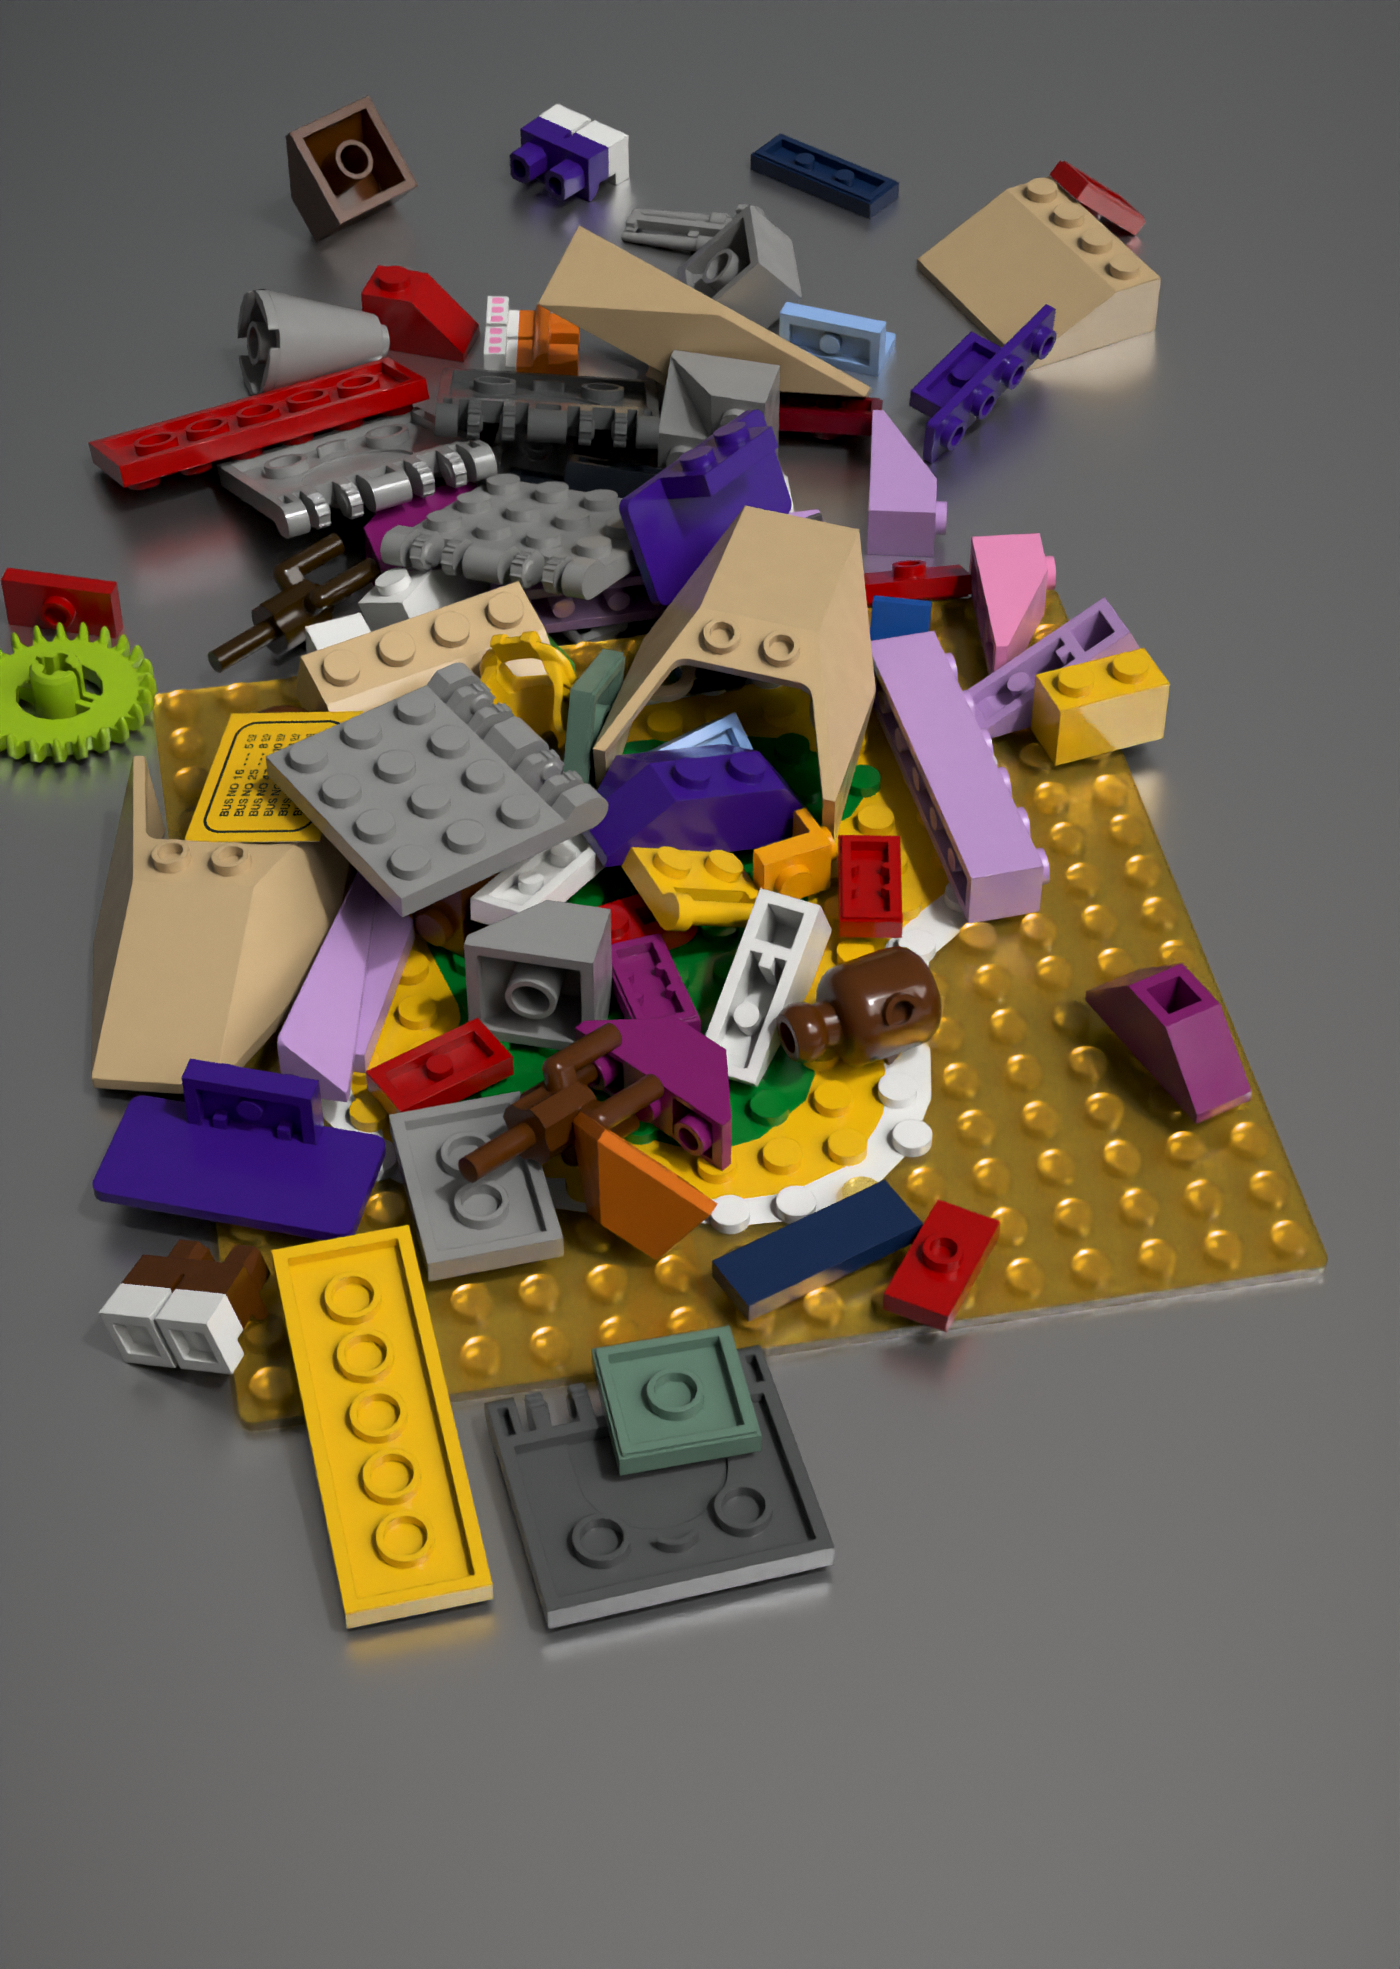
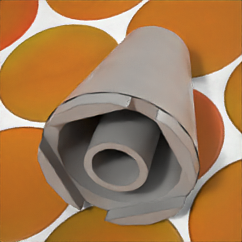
M267 289L248 291L244 295L240 306L238 338H247L248 355H239V362L244 383L252 395L377 361L382 356H386L389 351L388 329L386 325H381L379 318L372 313Z

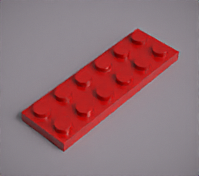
M387 357L91 441L88 444L93 463L123 487L128 486L131 490H142L158 485L161 482L160 477L179 471L183 475L205 472L211 469L212 462L228 457L234 460H246L257 457L263 453V447L282 442L283 445L306 443L314 438V432L331 427L336 431L354 429L363 425V418L380 413L383 416L406 414L413 410L414 403L430 398L426 378Z

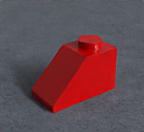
M378 265L361 292L362 311L375 314L379 318L380 324L386 325L389 332V350L464 363L480 334L479 324L428 273L407 270L402 266Z

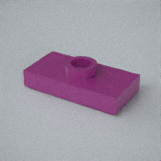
M660 933L611 944L612 991L625 1019L677 1017L701 1033V1019Z

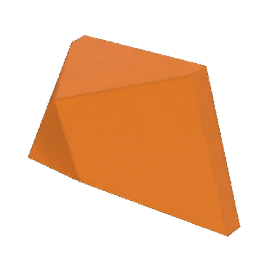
M582 1111L574 1118V1145L587 1213L602 1226L654 1260L659 1259L707 1219L717 1206L715 1201L685 1179L611 1130L605 1129Z

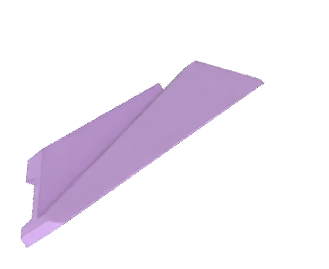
M359 871L288 1014L277 1041L281 1074H292L303 1078L319 1080L321 1099L341 1102L348 1101L353 1072L366 1073L415 940L414 921L411 917L407 915L402 918Z

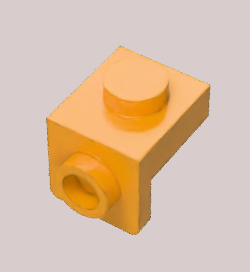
M806 807L793 811V836L791 838L753 849V882L758 890L762 888L801 899L830 889L831 862L836 860L837 851L829 829L826 826H819Z

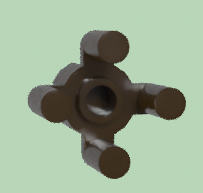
M331 533L274 567L272 576L281 592L252 610L253 627L207 654L210 665L216 672L221 673L265 646L273 653L281 656L306 641L305 626L332 620L335 606L349 599L351 594L372 583L381 575L378 564L375 560L368 557L322 585L313 584L305 579L303 576L344 553V544L335 533Z

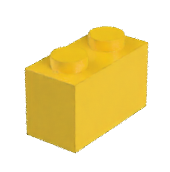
M1145 648L1036 674L1031 730L1055 766L1162 739L1164 737L1170 683Z

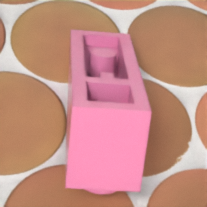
M1040 533L971 537L969 566L972 587L971 596L989 675L1026 650L1044 615L1046 590H1055V560L1053 556H1045Z

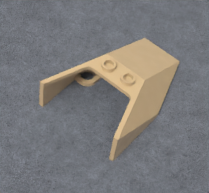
M580 225L538 302V305L648 364L650 367L646 376L665 387L673 350L780 365V393L867 398L873 391L870 386Z
M744 506L643 639L593 747L596 791L615 756L623 754L632 722L648 701L672 702L684 697L691 690L698 667L801 689L810 696L809 718L815 729L823 804L822 826H826L829 829L835 842L876 695L859 529ZM677 667L681 669L682 675L676 683L661 686L672 670Z
M133 756L93 941L91 1080L94 1088L184 1094L181 1077L190 1058L244 1067L284 1023L358 872L323 833L320 842H279L271 845L162 839L165 827L145 756Z

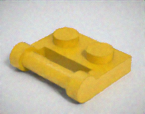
M668 846L660 847L659 849L631 847L621 866L660 926L668 931H686L692 925L746 928L759 893L758 888L744 870L742 862L733 853L723 850L705 852L678 850Z

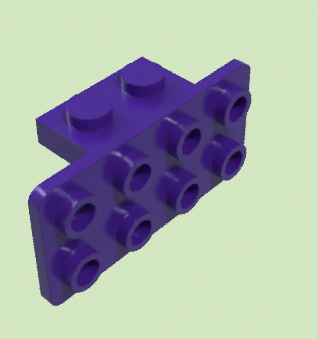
M760 410L744 411L728 424L715 430L710 437L696 447L683 453L679 459L621 500L619 512L649 599L653 605L666 606L674 600L744 506L789 514L791 511V498L775 452L778 444L772 426H767L764 415Z
M190 1058L181 1077L185 1102L145 1095L134 1097L125 1110L92 1183L94 1196L103 1202L312 1239L328 1240L355 1235L384 1161L386 1148L384 1139L378 1135L324 1126L319 1080Z

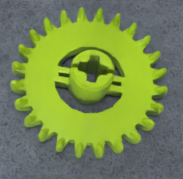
M58 622L56 625V635L51 642H47L42 636L39 627L35 625L33 627V646L27 647L22 644L18 635L13 632L11 634L13 654H5L0 649V751L7 749L9 757L20 759L29 754L31 762L41 763L48 756L53 758L54 763H63L68 755H74L77 760L88 758V751L93 749L99 753H104L110 750V741L117 743L126 741L130 737L129 730H138L145 723L144 717L150 714L154 708L153 698L157 693V686L151 661L146 658L144 659L142 648L139 645L133 647L130 655L129 641L125 634L120 635L117 646L112 647L110 633L106 626L102 627L99 639L92 643L89 639L88 628L84 622L80 624L79 634L74 640H68L64 626L61 622ZM84 679L96 684L103 692L102 695L99 696L86 692ZM19 700L34 703L38 717L23 711L18 704Z

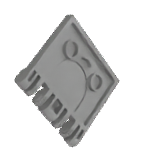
M413 407V410L406 414L382 416L365 421L363 425L354 429L335 430L314 436L312 440L306 443L283 445L266 450L261 455L251 459L232 460L217 465L221 486L275 521L280 534L287 539L310 532V525L314 528L316 527V529L330 526V507L340 508L343 516L354 519L363 516V504H365L368 510L378 512L411 502L413 498L412 490L420 498L434 495V492H436L434 477H443L448 486L457 488L466 485L467 479L477 482L497 475L496 459L491 447L487 443L477 438H467V433L458 429L457 437L435 436V416L419 407Z
M506 473L488 477L484 484L471 492L460 494L455 502L442 510L429 513L427 519L414 527L395 526L386 532L380 548L381 558L385 564L406 568L412 566V568L423 571L431 570V568L441 564L443 573L446 575L458 577V575L461 576L464 573L468 579L507 585L511 581L512 583L519 581L523 589L531 588V585L534 586L541 581L544 591L547 593L559 595V593L562 594L563 592L565 596L591 600L638 567L619 512V505L623 498H618V494L615 491L606 489L589 492L570 490L566 483L557 481L533 484L521 482L519 476Z
M460 662L437 670L426 686L266 756L267 775L402 918L597 826L604 819L608 811L606 799L590 784L584 783L582 781L583 778L575 770L573 772L570 770L562 772L565 764L560 760V756L553 749L549 750L548 744L521 718L515 717L512 710L505 703L501 704L498 702L493 704L495 696L490 692V689L464 663Z

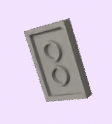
M520 1091L389 1115L390 1134L429 1282L564 1256L563 1235L544 1171L539 1162L533 1159H523L519 1155L474 1183L468 1182L459 1171V1159L508 1130L503 1115L507 1107L520 1099Z

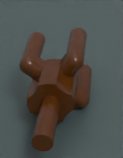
M606 1023L544 1061L542 1066L544 1080L523 1092L518 1101L505 1109L503 1118L508 1130L459 1159V1171L468 1182L474 1183L519 1155L523 1159H533L542 1165L560 1154L566 1165L577 1167L578 1161L574 1145L573 1120L580 1111L605 1129L611 1130L624 1139L639 1128V1119L635 1113L664 1095L663 1084L654 1074H647L603 1102L596 1099L592 1090L587 1086L598 1077V1072L593 1062L622 1044V1036L618 1028L611 1023Z

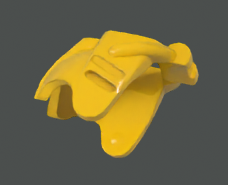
M536 631L523 632L521 636L509 637L507 634L493 635L490 640L491 649L486 651L480 662V680L495 696L493 704L498 702L501 704L505 703L512 710L515 717L521 718L543 740L547 736L555 735L558 740V748L564 755L570 689L576 680L570 660L557 648L542 643ZM517 659H541L547 675L519 677L511 672L505 662Z

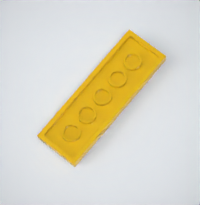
M409 1225L271 1250L347 1629L493 1599L491 1575Z

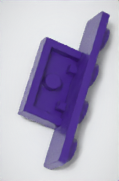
M1045 304L1002 348L971 331L910 391L909 406L931 418L926 424L923 459L933 464L947 449L949 451L954 450L961 442L966 430L977 419H985L993 409L996 400L1007 389L1013 390L1018 386L1026 370L1037 358L1043 360L1050 353L1057 337L1056 331L1053 330L1056 314L1055 308Z

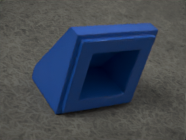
M874 595L870 624L871 641L929 632L932 601Z

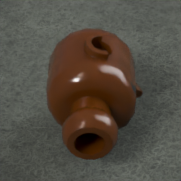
M896 946L866 954L828 969L818 984L816 1003L795 1002L788 1004L778 1014L776 1026L784 1051L795 1062L809 1063L816 1061L823 1056L827 1048L832 1047L838 1057L850 1066H864L881 1059L887 1065H890L901 1052L920 1046L934 1036L941 1023L942 1004L936 981L922 957L907 947Z

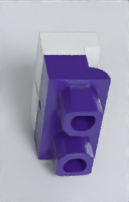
M555 104L520 129L521 147L510 154V175L512 179L523 184H527L534 178L544 181L545 189L549 195L562 202L572 195L590 202L596 196L599 183L602 181L617 186L629 178L628 135L594 120L591 122V118L559 104Z

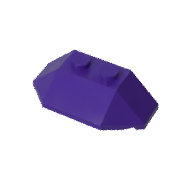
M727 744L624 754L615 756L597 789V792L608 802L606 816L597 826L582 834L603 866L611 867L622 865L631 847L659 849L660 847L668 846L678 850L711 852L712 850L733 852L757 849L791 838L793 836V811L805 807L808 809V807L759 751ZM813 816L818 825L821 826L819 822L816 820V818Z

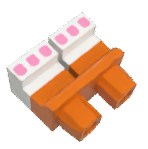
M488 296L484 341V370L579 375L578 350H580V327L551 313V311L538 304L536 305V310H509V297Z

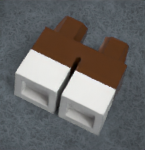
M179 1239L167 1257L143 1254L98 1313L124 1362L175 1368L179 1364L181 1369L232 1375L245 1355L237 1340L249 1319L261 1321L269 1315L259 1292L271 1273L260 1250L255 1246L235 1245L224 1262H216L210 1249L199 1241Z

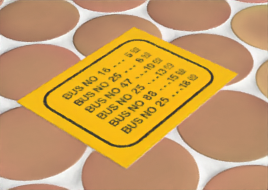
M364 711L231 713L184 840L207 842H320L322 832L267 775L266 756L364 713Z

